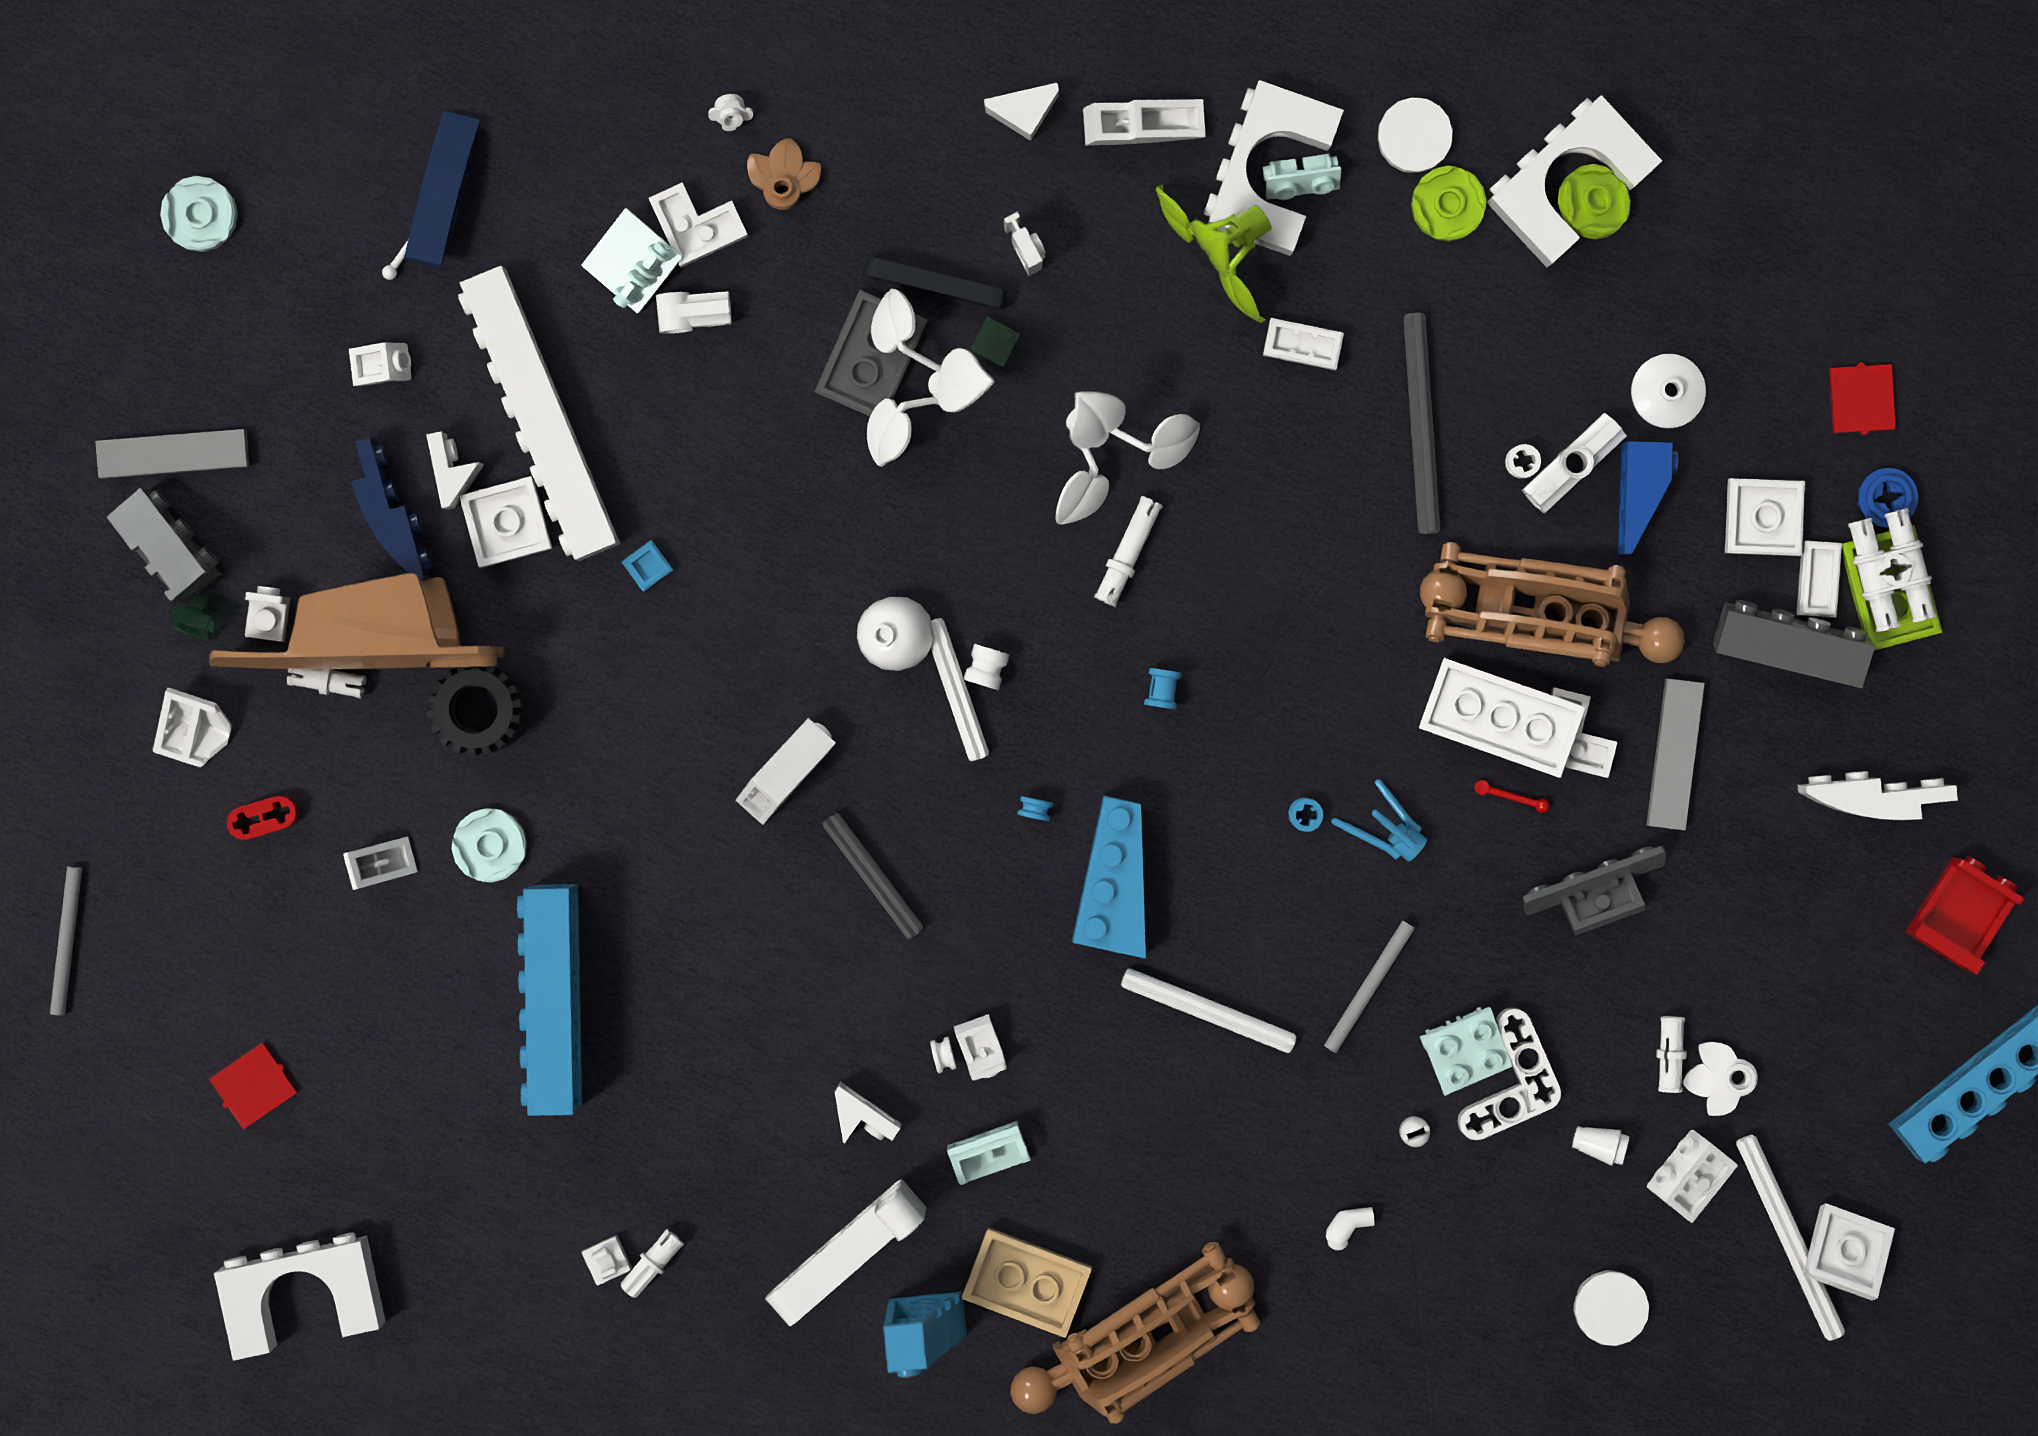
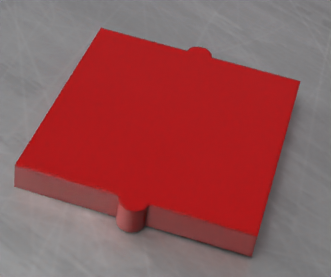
M1861 362L1856 367L1829 369L1833 433L1860 432L1861 435H1866L1869 431L1896 429L1892 364L1865 366Z
M264 1042L209 1079L223 1099V1107L230 1109L243 1130L298 1093L283 1071L285 1069L284 1064L277 1062Z

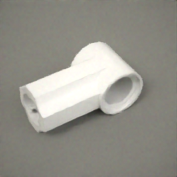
M728 291L689 295L688 292H671L656 295L659 333L661 334L683 333L692 331L693 328L732 324L731 303Z

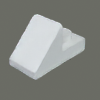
M443 432L426 434L441 507L447 510L453 509L460 501L459 496L466 493L482 469L483 464L476 462L454 467L453 461H458L454 439H448L447 434Z
M842 1082L837 1086L835 1097L843 1143L847 1141L860 1120L867 1123L864 1129L874 1137L883 1140L886 1136L891 1141L901 1128L900 1122Z

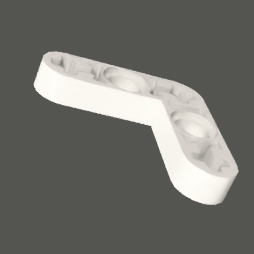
M1511 1007L1501 1011L1496 1018V1024L1520 1083L1462 1109L1458 1116V1126L1461 1132L1470 1139H1484L1548 1111L1560 1101V1086L1528 1015L1518 1008ZM1511 1015L1515 1019H1522L1523 1021L1518 1026L1521 1036L1524 1039L1528 1035L1531 1037V1041L1520 1042L1513 1049L1510 1043L1518 1042L1515 1034L1510 1030H1504V1026L1509 1023L1507 1017ZM1527 1048L1534 1049L1538 1053V1062L1536 1066L1530 1069L1522 1068L1518 1062L1520 1052ZM1543 1069H1545L1546 1075H1539L1540 1080L1544 1086H1552L1553 1090L1548 1093L1549 1100L1546 1102L1541 1098H1534V1094L1538 1092L1535 1080L1530 1079L1528 1082L1525 1080L1526 1076L1537 1075ZM1507 1097H1513L1519 1102L1518 1113L1510 1118L1502 1116L1499 1111L1501 1101ZM1491 1104L1492 1112L1499 1120L1498 1124L1493 1125V1120L1489 1118L1480 1123V1131L1476 1132L1472 1127L1466 1128V1124L1470 1122V1114L1475 1113L1478 1117L1486 1116L1490 1113L1485 1107Z

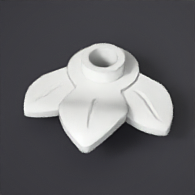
M1717 1042L1701 1043L1698 1048L1703 1063L1689 1070L1683 1078L1682 1084L1693 1094L1708 1097V1115H1726L1736 1108L1740 1096H1745L1753 1091L1758 1080L1757 1071L1748 1061L1737 1059L1729 1046ZM1740 1070L1744 1074V1079L1741 1083L1735 1084L1732 1081V1074Z

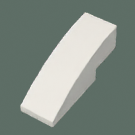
M1203 99L1133 100L1129 103H1092L1083 108L1085 145L1138 144L1206 137Z

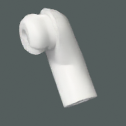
M1372 1207L1343 1210L1337 1213L1326 1231L1328 1245L1334 1250H1342L1348 1245V1239L1355 1228L1374 1226Z

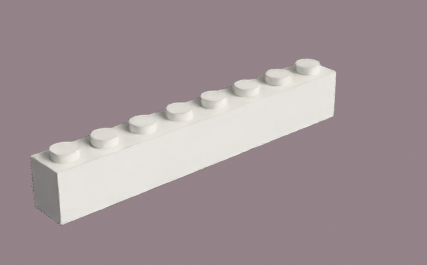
M499 266L460 282L463 293L458 294L459 300L466 315L473 314L478 327L473 329L475 339L481 350L487 348L492 362L487 363L488 370L494 383L498 384L501 382L506 396L501 398L503 406L509 418L516 417L521 430L516 432V437L523 452L530 451L535 463V465L530 467L532 476L538 487L544 486L549 500L544 501L545 507L553 522L558 520L564 534L559 535V540L567 556L573 554L574 559L580 561L619 545V539L507 270Z

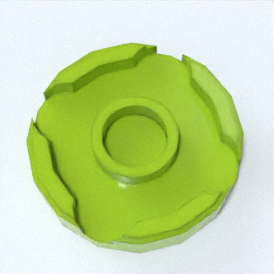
M1597 164L1580 166L1565 177L1559 188L1558 205L1561 216L1573 231L1582 237L1591 239L1608 237L1621 228L1630 214L1631 200L1627 186L1622 180H1618L1612 174L1614 171L1606 166Z
M1444 166L1433 169L1421 178L1413 191L1411 208L1415 222L1424 233L1436 240L1450 242L1466 237L1478 227L1484 217L1487 201L1484 188L1475 175L1461 168Z

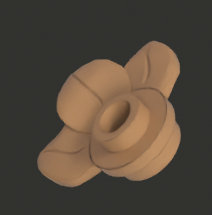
M790 138L777 143L771 150L769 157L752 153L747 162L748 176L751 183L763 190L764 198L771 207L779 210H786L794 206L802 193L808 192L817 186L821 176V164L803 162L800 147ZM779 186L788 187V191L784 194L775 192Z

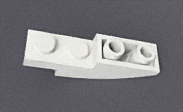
M1868 771L1845 773L1846 780L1832 781L1831 775L1808 777L1809 784L1798 785L1799 793L1817 803L1849 814L1878 819H1922L1921 804L1958 800L1956 785L1944 784L1943 778L1921 780V787L1907 788V782L1884 784V791H1882L1881 778L1869 777Z

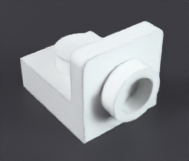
M385 342L349 349L353 386L411 380V357L406 343Z
M258 586L257 593L246 592L245 599L249 600L245 637L285 642L290 598L280 596V589Z

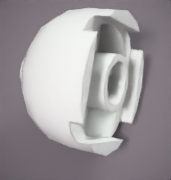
M887 597L876 601L863 612L858 623L857 641L860 650L870 663L884 670L900 671L914 667L927 656L933 644V635L931 636L930 627L931 619L919 603L907 597Z

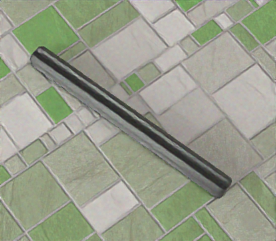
M1415 312L1405 314L1403 321L1417 523L1420 534H1434L1440 531L1426 317L1424 313Z

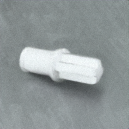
M666 1229L646 1254L644 1252L640 1254L642 1259L621 1282L622 1289L631 1297H638L658 1273L661 1275L664 1273V1266L683 1247V1241L679 1240L680 1238L669 1229Z

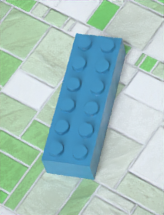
M578 884L532 885L523 889V896H518L517 899L518 918H524V933H519L518 953L519 956H525V970L519 972V992L525 993V1008L520 1009L519 1025L520 1031H526V1046H521L520 1065L521 1068H527V1082L521 1085L522 1106H527L528 1116L573 1115L582 1106Z

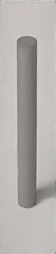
M67 866L50 1014L65 1015L82 876L81 867Z
M1402 920L1324 1044L1325 1047L1337 1053L1415 929L1413 926Z

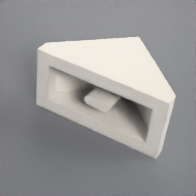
M1053 83L984 99L986 113L1031 141L1058 98V84Z
M408 836L343 854L353 890L417 872Z

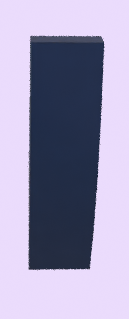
M443 111L419 193L405 251V260L442 268L462 206L461 196L471 169V156L481 128L480 119Z

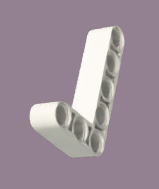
M900 1179L785 1278L765 1299L789 1326H792L891 1239L896 1237L898 1241H901L916 1229L925 1218L926 1206L907 1184Z

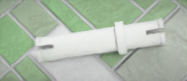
M1141 496L1137 509L1113 560L1109 559L1106 564L1108 570L1097 594L1094 596L1096 599L1103 600L1104 603L1116 607L1128 577L1132 578L1135 570H1133L1134 564L1159 511L1163 507L1161 504L1153 503V500Z

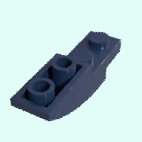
M370 437L355 441L365 478L351 481V484L367 523L388 554L405 571L417 574L420 580L430 579L428 570L433 569L428 549H422L418 534L423 533L419 515L417 512L412 513L411 508L407 506L395 508L394 502H398L399 498L393 480L388 481L384 466H388L389 462L383 444L378 445L377 441Z

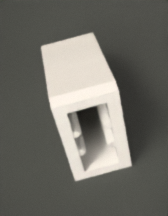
M808 718L750 780L736 801L764 825L836 744L831 739L830 732L823 725L813 723Z

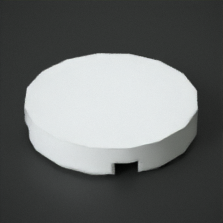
M1412 97L1398 101L1386 111L1378 127V142L1381 154L1391 166L1402 172L1419 173L1431 170L1445 158L1451 147L1453 130L1449 117L1439 105L1428 99Z
M1611 1270L1592 1274L1581 1283L1577 1291L1578 1294L1575 1298L1573 1309L1577 1324L1590 1339L1602 1345L1617 1346L1630 1342L1641 1333L1648 1320L1649 1303L1645 1291L1634 1278L1627 1274Z

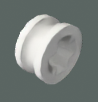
M1518 445L1508 452L1505 459L1506 468L1514 477L1520 479L1530 477L1540 468V454L1531 445ZM1519 451H1522L1524 456L1531 455L1533 464L1527 465L1530 468L1527 472H1524L1522 467H1515L1513 459L1519 458L1516 455Z
M944 1037L941 1043H937L935 1040L930 1041L937 1072L942 1073L945 1067H950L951 1070L956 1069L949 1037Z

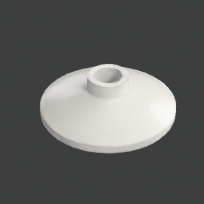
M1676 354L1658 355L1646 361L1636 372L1631 386V397L1638 414L1648 423L1660 428H1676L1690 422L1700 412L1706 396L1705 381L1698 367L1689 359ZM1668 383H1672L1677 387V394L1674 397H1670L1665 393V386Z

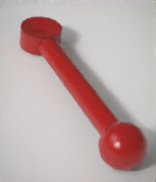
M1485 780L1477 781L1474 785L1475 792L1479 795L1486 793L1535 807L1540 813H1545L1550 808L1549 801L1544 798L1535 800L1489 786Z

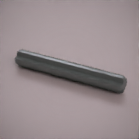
M834 813L823 822V827L906 938L911 939L920 933L923 929L921 922L841 815Z

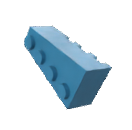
M1103 795L1072 942L1146 959L1141 804Z
M962 1291L889 1299L884 1322L888 1373L897 1372L899 1377L919 1375L920 1369H927L967 1336Z

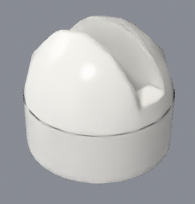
M1417 1116L1408 1117L1400 1126V1136L1407 1145L1420 1147L1429 1140L1430 1128L1422 1118ZM1424 1127L1425 1133L1408 1139V1133Z

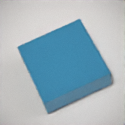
M653 540L622 561V564L643 592L674 571Z

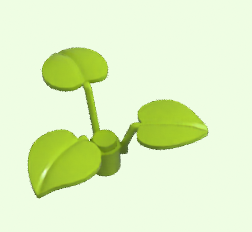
M1163 185L1157 186L1156 192L1162 211L1173 230L1188 243L1193 241L1192 235L1195 236L1198 244L1208 254L1211 263L1219 272L1222 286L1233 304L1248 317L1260 323L1264 322L1266 319L1259 316L1251 293L1236 275L1237 265L1248 251L1256 247L1254 241L1272 229L1270 221L1262 209L1257 205H1253L1239 216L1232 214L1226 219L1206 225L1198 220L1189 223L1186 214L1179 205L1164 193ZM1230 225L1228 228H1226V232L1214 230L1217 228ZM1232 242L1236 247L1243 245L1242 249L1229 264L1228 244Z

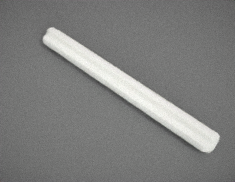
M1754 1135L1742 1137L1737 1141L1736 1145L1824 1337L1829 1341L1835 1340L1845 1334L1844 1327L1823 1282L1803 1276L1809 1251L1757 1137Z

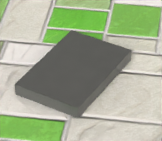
M859 290L815 389V393L870 417L874 408L884 399H894L912 357L901 352L898 346L892 353H884L876 348L871 335V325L875 311L882 299ZM914 314V334L911 338L904 341L906 346L914 351L928 322L927 319Z

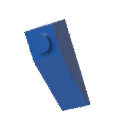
M1628 441L1621 444L1618 555L1633 553L1672 480V474L1677 473L1678 453L1672 452L1673 443Z

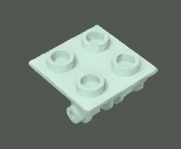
M625 208L581 266L615 294L613 300L622 308L628 305L638 314L683 256L631 211Z
M1478 1007L1476 1011L1463 1016V1019L1457 1016L1456 1022L1445 1021L1446 1026L1443 1027L1442 1025L1433 1030L1427 1029L1425 1030L1426 1034L1420 1036L1444 1096L1513 1067L1490 1007L1483 1010Z

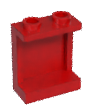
M1969 856L1965 860L1952 857L1905 933L1965 971L1978 975L1985 964L1980 958L2015 904L2021 905L2024 898L2015 893L2018 887L2001 876L1994 880L1985 874L1984 871L1987 867Z

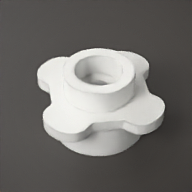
M726 94L719 97L715 102V108H711L708 112L709 119L719 122L725 131H733L743 121H748L753 117V110L745 107L743 99L735 94Z

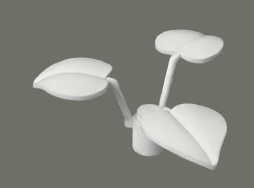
M890 289L884 295L875 311L871 325L873 342L876 348L884 353H892L898 346L901 352L936 372L929 379V390L933 397L902 402L898 407L894 400L884 399L871 413L867 427L868 447L875 463L881 467L898 458L909 444L911 421L909 416L904 413L907 409L938 404L947 412H958L976 401L994 383V380L983 370L976 357L968 350L955 349L946 356L942 365H938L908 348L904 341L911 338L914 334L915 315L908 299L902 292L896 289Z
M1077 392L1075 409L1067 417L1066 426L1070 430L1072 443L1083 451L1090 469L1089 473L1086 471L1075 473L1064 486L1056 509V522L1058 524H1068L1086 518L1097 511L1105 501L1109 491V482L1105 476L1097 475L1098 467L1089 448L1103 445L1108 439L1109 433L1143 451L1151 452L1148 459L1149 464L1156 469H1166L1181 462L1192 450L1199 435L1200 423L1185 414L1171 416L1156 428L1152 436V443L1146 444L1117 429L1125 416V406L1121 400L1106 393Z

